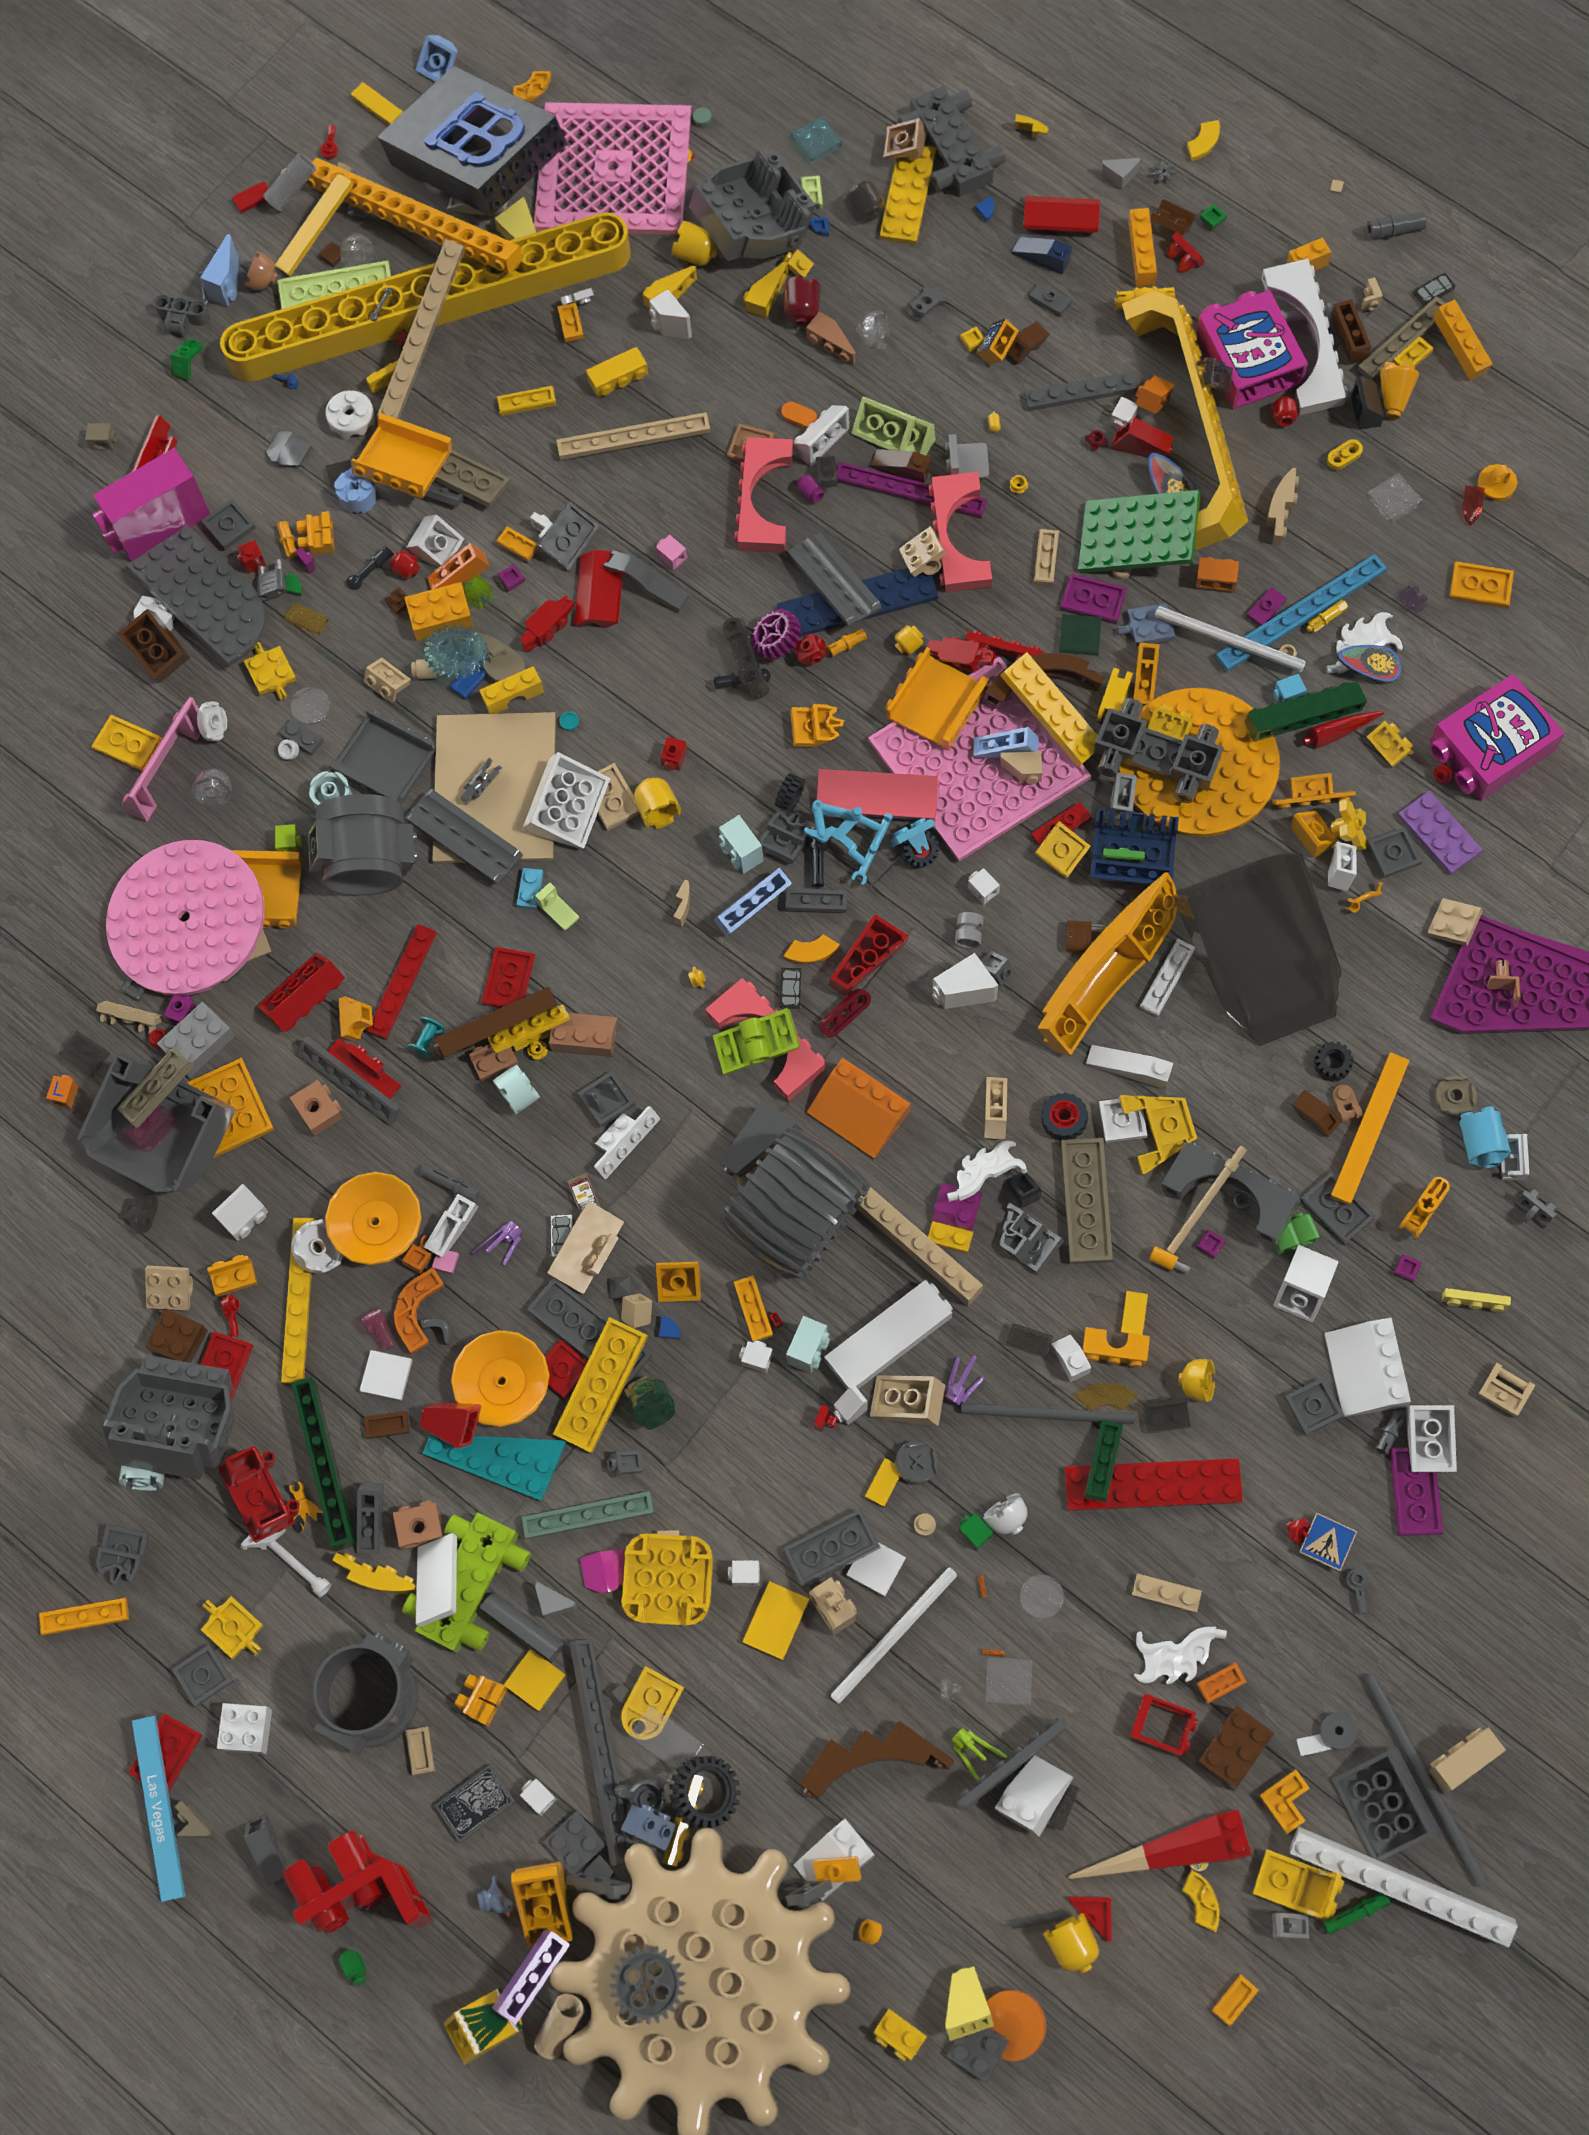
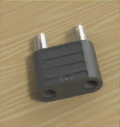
M279 559L274 561L275 570L265 573V567L258 566L256 583L258 598L261 601H267L286 593L285 571L282 569L281 560Z

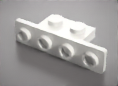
M648 1106L636 1120L622 1113L595 1143L598 1148L606 1152L594 1165V1168L604 1179L609 1177L658 1123L660 1117L653 1108Z

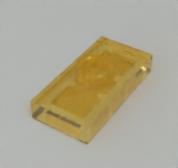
M296 602L293 603L285 616L286 621L319 636L329 621L327 616Z

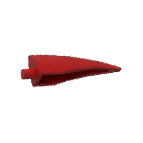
M1384 711L1356 714L1312 727L1307 732L1308 736L1302 738V743L1304 745L1313 743L1315 749L1321 748L1382 716Z

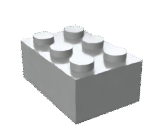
M201 1002L157 1044L165 1054L174 1047L192 1063L194 1067L186 1074L191 1078L228 1044L235 1035L204 1002Z

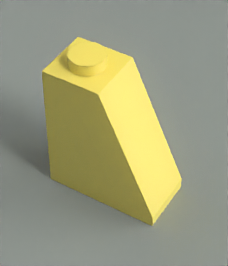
M523 197L495 218L497 230L508 241L536 233L526 200Z
M974 1967L963 1968L957 1973L952 1974L945 2025L950 2041L994 2026Z

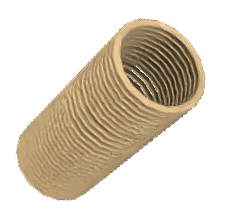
M562 1994L554 2002L534 2041L535 2049L542 2057L554 2059L561 2055L566 2040L572 2035L583 2014V2004L576 1996Z

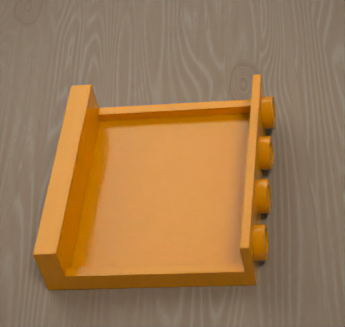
M381 413L378 417V428L357 460L353 458L351 460L352 474L423 499L452 452L451 438Z

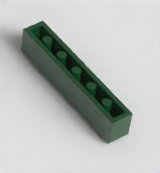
M1358 681L1352 683L1344 682L1338 687H1327L1317 693L1309 692L1300 698L1292 697L1279 704L1275 702L1265 708H1254L1248 712L1244 722L1253 742L1362 711L1367 700Z

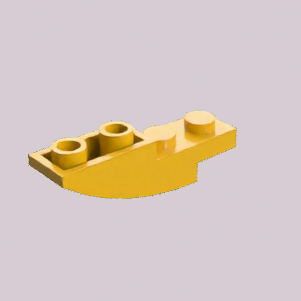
M345 1552L343 1556L336 1553L332 1559L337 1565L350 1571L347 1579L360 1587L387 1594L417 1593L416 1581L406 1575L404 1578L396 1575L397 1570L388 1565L385 1568L378 1565L373 1573V1567L364 1562L362 1565L355 1563L356 1558Z

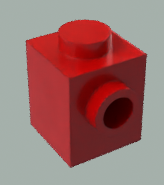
M256 540L237 547L240 552L237 555L241 566H246L249 574L257 571L258 566L267 567Z
M667 736L660 756L661 766L671 771H680L688 750L686 741Z

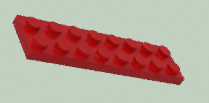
M1239 1458L1115 1464L1106 1503L1085 1499L1091 1465L1065 1466L1064 1468L1067 1511L1236 1504L1243 1502Z

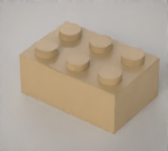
M1489 1727L1485 1730L1478 1728L1465 1737L1466 1743L1461 1741L1448 1750L1449 1756L1443 1754L1430 1763L1432 1768L1427 1772L1443 1794L1452 1791L1506 1751Z

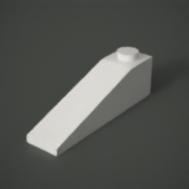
M1095 1045L1091 1046L1086 1061L1088 1066L1164 1090L1173 1067L1172 1062L1156 1057Z

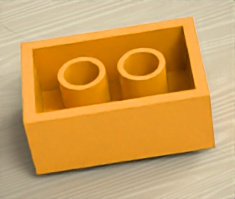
M461 582L405 597L417 641L474 627Z

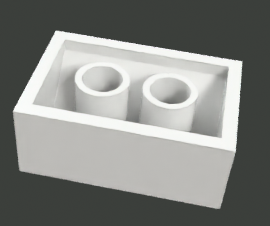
M832 405L828 410H824L815 423L812 422L802 435L796 437L793 442L794 454L809 466H812L849 430V408Z

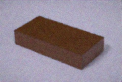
M407 1411L364 1417L366 1439L410 1433Z

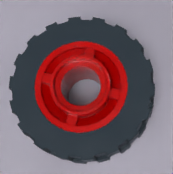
M1064 1092L1063 1094L1058 1093L1055 1096H1051L1044 1103V1108H1042V1125L1045 1128V1132L1053 1139L1056 1138L1058 1141L1076 1139L1087 1127L1088 1112L1086 1105L1082 1102V1099L1074 1094ZM1062 1114H1068L1070 1118L1067 1120H1062L1059 1118V1116Z

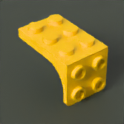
M1266 1850L1252 1894L1323 1921L1334 1915L1337 1907L1334 1899L1337 1893H1341L1344 1880H1341V1873L1324 1871Z

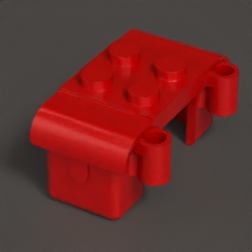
M251 1446L227 1457L224 1460V1464L218 1467V1470L254 1543H257L296 1524L292 1518L299 1514L300 1504L297 1500L291 1499L285 1505L268 1471L275 1464V1454L272 1451H265L260 1456L258 1448Z

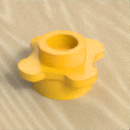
M695 966L692 967L693 971L689 972V978L693 987L701 986V988H705L703 982L706 981L703 971L697 970Z

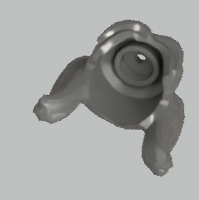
M660 1772L657 1774L656 1779L638 1781L630 1788L626 1785L616 1786L614 1790L615 1795L628 1799L631 1806L633 1804L641 1808L642 1804H645L655 1809L653 1814L663 1812L667 1808L664 1786L668 1782V1773Z

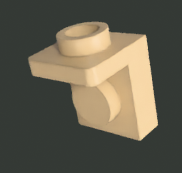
M1376 278L1368 279L1366 288H1364L1366 298L1363 299L1361 307L1363 312L1367 310L1372 311L1380 307L1383 298Z

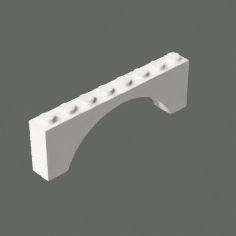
M1308 259L1263 269L1262 274L1265 291L1270 290L1273 297L1282 299L1297 308L1310 323L1318 345L1316 366L1307 381L1295 393V402L1299 416L1343 406L1348 397L1347 387L1343 386L1342 369H1338L1337 365L1339 362L1338 354L1332 347L1334 339L1327 329L1329 328V321L1327 316L1324 317L1323 314L1324 303L1322 299L1319 300V285L1313 278L1315 270L1313 265H1310Z

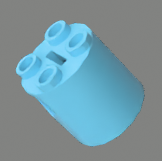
M1490 1106L1481 1109L1482 1112L1462 1114L1459 1126L1462 1130L1470 1164L1487 1169L1494 1168L1511 1155L1499 1111H1495L1494 1107Z

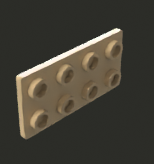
M588 1201L547 1274L577 1292L584 1294L595 1275L599 1274L618 1240L617 1234L624 1222Z

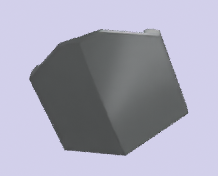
M278 431L267 448L266 453L271 461L284 466L300 467L312 446L293 432Z

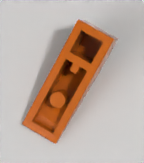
M469 543L427 576V579L433 590L476 578L489 568L490 565L485 553L472 543Z

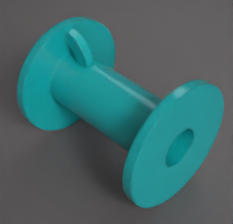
M421 1017L420 1021L425 1026L416 1045L408 1044L407 1048L419 1056L431 1058L432 1054L427 1051L434 1034L441 1033L445 1030V1027L431 1018Z

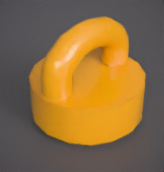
M870 1919L864 1920L859 1927L860 1940L868 1944H875L879 1941L882 1935V1925Z

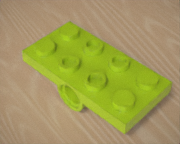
M788 1008L761 1018L744 1020L737 1027L712 1035L724 1075L801 1048L792 1015Z

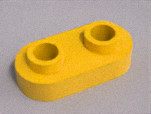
M1352 439L1338 446L1329 453L1327 458L1328 466L1333 470H1341L1360 458L1363 451L1362 444Z

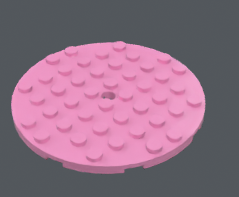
M182 840L158 847L141 857L127 870L111 896L106 917V933L111 953L120 968L133 981L148 990L171 996L174 994L179 996L193 995L208 991L223 980L227 981L235 975L254 952L255 944L259 934L262 933L265 919L262 889L250 867L237 854L224 846L203 840ZM185 912L189 913V919L181 922L180 918Z

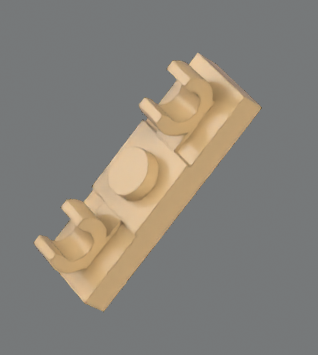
M109 1001L97 1004L96 1010L102 1012L100 1016L101 1022L106 1021L107 1015L111 1017L110 1024L112 1025L117 1022L118 1018H122V1021L126 1023L137 1021L141 1022L138 1026V1031H144L145 1025L149 1027V1034L156 1030L155 1025L161 1023L163 1015Z

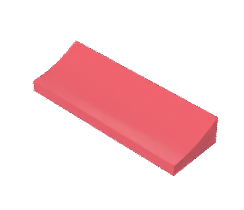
M818 769L817 800L824 804L848 810L860 807L864 817L884 818L885 814L889 813L896 819L920 820L925 818V820H929L932 818L933 821H936L940 782L938 776Z

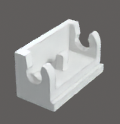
M1507 1134L1511 1155L1501 1163L1502 1180H1526L1529 1176L1527 1134Z

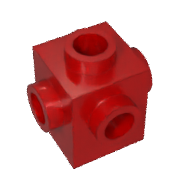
M808 634L802 640L795 643L796 647L794 648L798 660L806 666L817 664L828 656L826 642L822 637L819 638L815 634Z

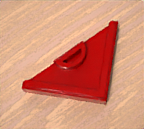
M1068 1897L1069 1902L1080 1913H1084L1087 1921L1107 1942H1112L1111 1898Z

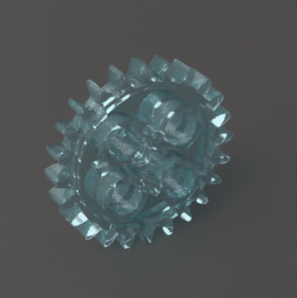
M448 625L446 630L438 628L439 633L433 631L432 637L428 636L427 642L424 643L425 662H428V667H433V672L440 670V676L444 673H447V678L454 675L456 679H458L459 675L466 678V673L473 676V670L479 672L480 667H484V662L487 661L488 648L487 642L483 641L484 637H478V631L472 633V628H469L467 631L464 630L463 625L460 629H457L456 625L453 626V629H450Z

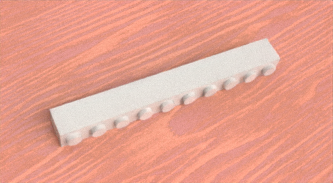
M1299 1826L1290 1845V1854L1332 1872L1341 1873L1342 1876L1510 1947L1518 1927L1514 1918Z

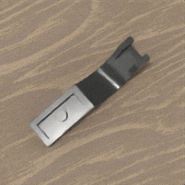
M612 551V558L608 563L605 562L603 568L611 573L621 572L627 574L640 584L645 593L679 612L689 596L688 593L656 575L640 559L628 554Z

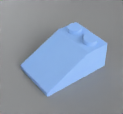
M229 234L226 235L200 277L208 299L226 307H229L237 296L239 262L236 248Z

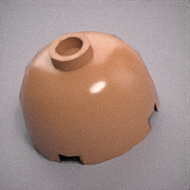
M256 251L258 258L254 256L247 275L249 283L245 281L244 286L253 290H264L270 283L274 284L278 273L274 272V261L268 255Z

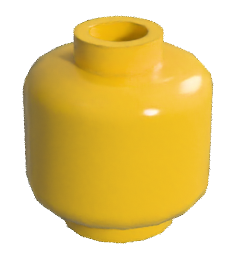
M906 625L895 635L894 638L897 643L894 646L901 654L906 652L911 655L923 645L922 638L924 636L914 625L912 627Z

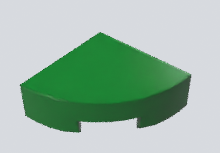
M287 573L285 579L286 593L302 596L303 590L299 579L295 575Z

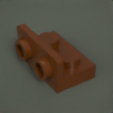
M1163 199L1158 210L1152 213L1150 220L1184 235L1190 231L1196 214Z

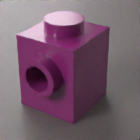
M174 994L164 1013V1017L169 1023L177 1025L196 1008V1005L191 997Z

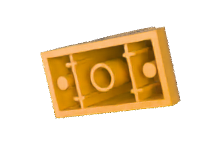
M562 1862L519 1868L512 1872L511 1883L527 1948H533L545 1929L552 1931L566 1942L573 1941L566 1879Z

